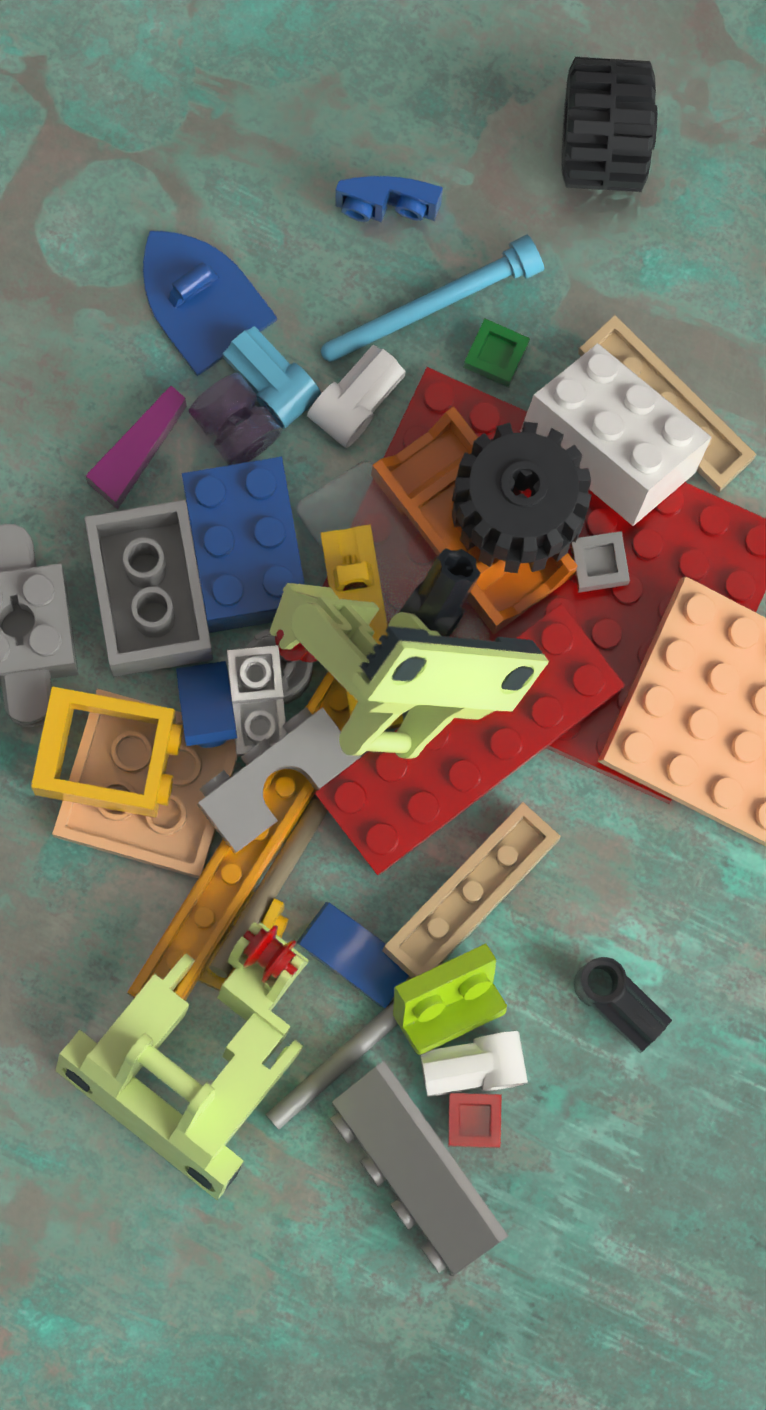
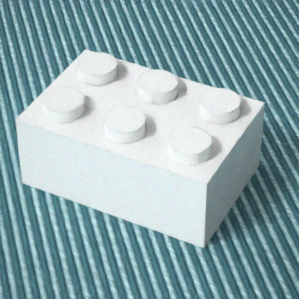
M598 343L533 395L524 420L526 422L538 423L536 434L547 437L551 428L564 434L561 447L565 450L575 444L583 455L579 466L580 469L589 468L591 477L589 490L632 526L696 473L711 439L709 434Z

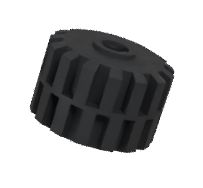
M590 57L574 58L567 77L562 136L561 169L566 188L642 192L649 175L652 150L655 148L658 108L655 105V74L650 61Z
M524 421L522 432L513 433L510 423L496 426L495 435L492 439L483 433L473 442L471 454L464 453L455 481L452 501H454L452 519L454 527L461 526L462 528L460 541L468 551L477 546L481 550L478 560L491 567L495 558L506 561L504 572L518 573L520 563H529L531 572L545 569L547 559L553 557L558 562L568 553L570 543L572 541L576 543L590 504L591 494H588V490L591 484L589 468L580 469L579 467L583 456L575 444L567 450L562 448L561 443L564 434L551 428L547 437L536 434L538 423ZM516 486L520 491L531 490V497L527 498L523 493L516 496L513 493L514 487Z

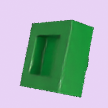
M485 318L464 361L463 368L509 388L529 346L530 338Z

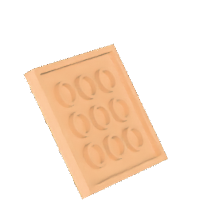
M683 577L679 579L598 762L766 846V618L688 577Z

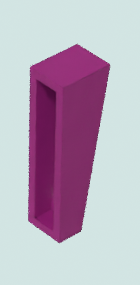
M170 386L86 474L87 483L117 510L186 409V398L174 387Z

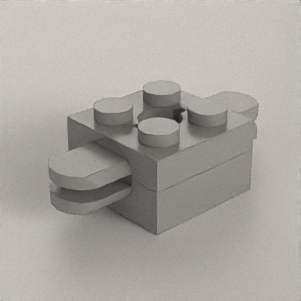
M16 524L0 525V686H2L4 708L11 720L22 727L34 728L42 725L45 721L52 688L51 679L79 675L67 581L62 564L36 567L34 544L24 528Z

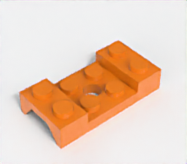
M452 407L445 412L426 434L398 454L382 458L374 463L371 476L401 515L406 514L437 556L446 548L449 550L463 549L476 558V566L481 575L468 595L467 601L490 631L495 634L572 578L576 573L578 565L567 553L558 562L553 557L548 558L545 569L531 572L529 563H520L518 573L504 572L506 561L495 558L491 567L478 560L481 550L477 546H474L469 551L460 541L462 528L461 526L454 527L452 509L454 501H452L459 464L465 452L471 454L473 442L478 437L455 407ZM515 486L513 489V493L516 496L522 494L519 491V489Z

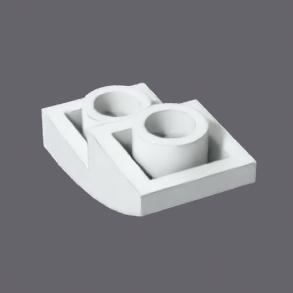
M279 645L227 650L230 691L237 730V739H235L237 757L243 756L264 739L273 746L287 735V732L282 727L286 722Z

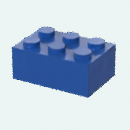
M282 456L182 473L209 633L272 623L285 585L287 583L305 585Z

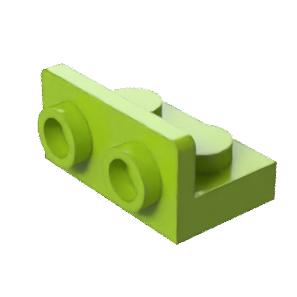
M486 943L395 986L393 1016L416 1054L422 1055L506 1014L507 1004L494 985L497 959Z

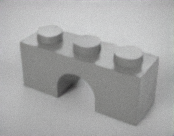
M306 707L282 726L288 734L271 746L264 739L241 757L246 764L243 769L231 778L224 770L200 788L205 798L198 802V807L234 854L278 821L267 807L263 797V787L268 776L278 770L292 769L303 774L314 789L318 791L360 758V755L350 756L342 751L339 743L341 731L323 707L313 715Z

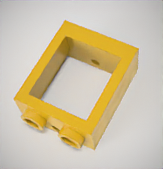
M52 686L31 788L36 796L157 818L159 804L168 806L174 776L165 773L169 754L176 756L179 754L183 725L175 724L176 715L172 708ZM74 709L158 724L144 795L60 779Z

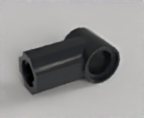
M445 548L436 558L425 580L413 591L400 612L415 614L429 630L437 631L441 636L449 637L461 621L466 611L462 606L481 575L476 566V558L463 549L449 550Z
M595 958L582 966L575 975L574 988L578 998L586 1005L592 1006L639 1053H642L672 1022V1019L626 975L622 965L613 958ZM592 969H602L610 975L613 985L609 995L600 996L590 989L588 976Z

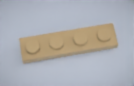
M616 315L579 348L578 354L582 356L598 343L711 436L697 472L718 493L754 460L756 453Z
M522 802L384 946L383 952L411 978L441 965L557 844L561 836Z

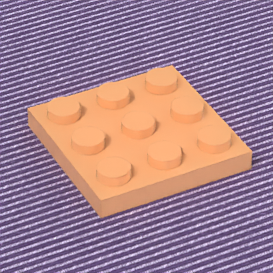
M98 688L95 693L96 695L150 704ZM175 711V724L183 725L182 713ZM90 712L69 781L144 795L158 724ZM183 728L178 756L169 754L165 773L174 776L168 806L159 804L157 818L62 801L52 833L53 837L199 878L205 868L216 832L214 826L197 805L199 801L205 798L200 788L224 770L230 778L232 777L238 758L235 739L227 740L223 745L213 748H203L198 745L186 746Z

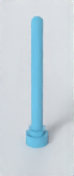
M528 234L509 243V249L502 252V258L326 342L321 348L322 357L326 361H335L512 275L516 279L523 275L527 279L544 271L543 261L533 240Z

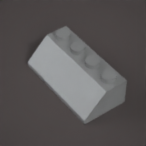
M385 1061L373 1068L332 1101V1106L337 1113L330 1117L331 1122L347 1144L356 1139L367 1156L360 1160V1163L377 1187L386 1182L397 1199L390 1204L392 1209L408 1230L417 1225L428 1241L420 1248L438 1273L447 1268L453 1277L508 1237L505 1230Z

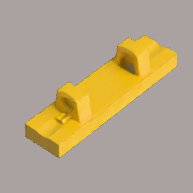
M371 524L321 532L329 587H331L339 599L374 602L378 606L379 611L369 623V626L375 632L372 638L377 644L382 645L379 638L381 635H387L385 630L388 625ZM352 582H364L368 586L343 591L345 585ZM346 690L351 716L358 701ZM401 714L387 729L400 727L403 723V715Z

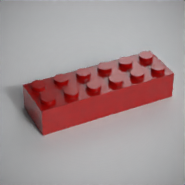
M562 603L516 638L533 640L549 660V663L513 711L495 710L479 720L454 718L413 759L400 758L396 753L368 751L315 792L316 796L377 875H381L624 689L625 684Z

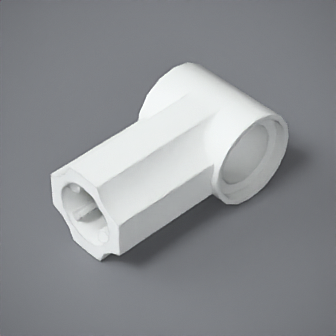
M372 345L339 384L336 382L330 384L320 394L308 411L307 417L342 446L348 448L366 430L374 417L373 412L405 377L406 371L387 351Z
M518 1031L486 1035L473 1039V1043L433 1049L420 1055L427 1097L458 1093L476 1088H481L482 1091H492L528 1083Z

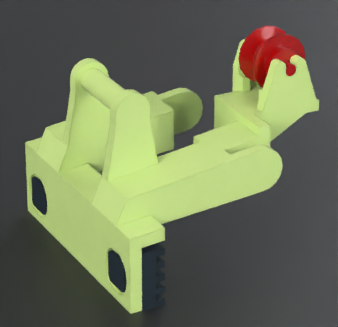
M287 583L283 588V595L270 628V634L275 636V643L279 645V654L285 660L294 662L301 660L308 663L319 661L358 701L339 737L342 751L350 756H359L365 751L396 753L398 757L404 759L416 758L423 748L454 718L479 720L495 710L513 711L549 663V660L533 640L497 637L495 641L444 637L437 631L429 630L415 614L405 612L397 613L391 618L385 630L387 635H381L379 638L382 645L377 644L372 638L375 632L369 626V623L379 611L378 606L374 602L339 599L331 587ZM408 711L397 732L385 731L402 713Z
M254 922L238 940L230 953L227 962L236 969L223 983L217 998L247 1022L227 1045L222 1057L229 1063L211 1085L206 1083L202 1086L157 1050L186 1015L189 1007L185 1000L173 992L195 962L187 953L176 963L164 979H161L156 974L151 977L98 1043L79 1030L59 1054L55 1070L216 1200L220 1198L237 1177L244 1162L225 1145L303 1048V1045L294 1040L289 1047L286 1046L270 1070L264 1066L265 1062L285 1039L290 1028L286 1022L271 1010L309 962L307 958L293 948L296 940L286 943L276 935L277 925L269 929L261 922ZM143 1066L189 1102L183 1115L135 1077Z

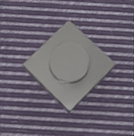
M622 531L577 538L576 543L573 541L570 543L572 559L578 565L575 573L578 592L626 586L629 584L630 578Z

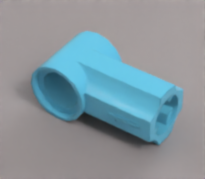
M255 326L239 334L223 352V359L256 393L255 397L260 406L282 429L289 426L311 407L321 394L319 387L298 364L293 362L290 365Z

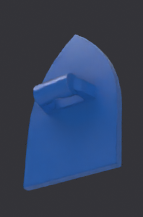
M167 231L149 232L143 259V278L148 303L163 332L197 376L222 360L223 352L244 330H249L255 326L261 332L278 320L277 316L245 274L223 252L206 242L184 234Z

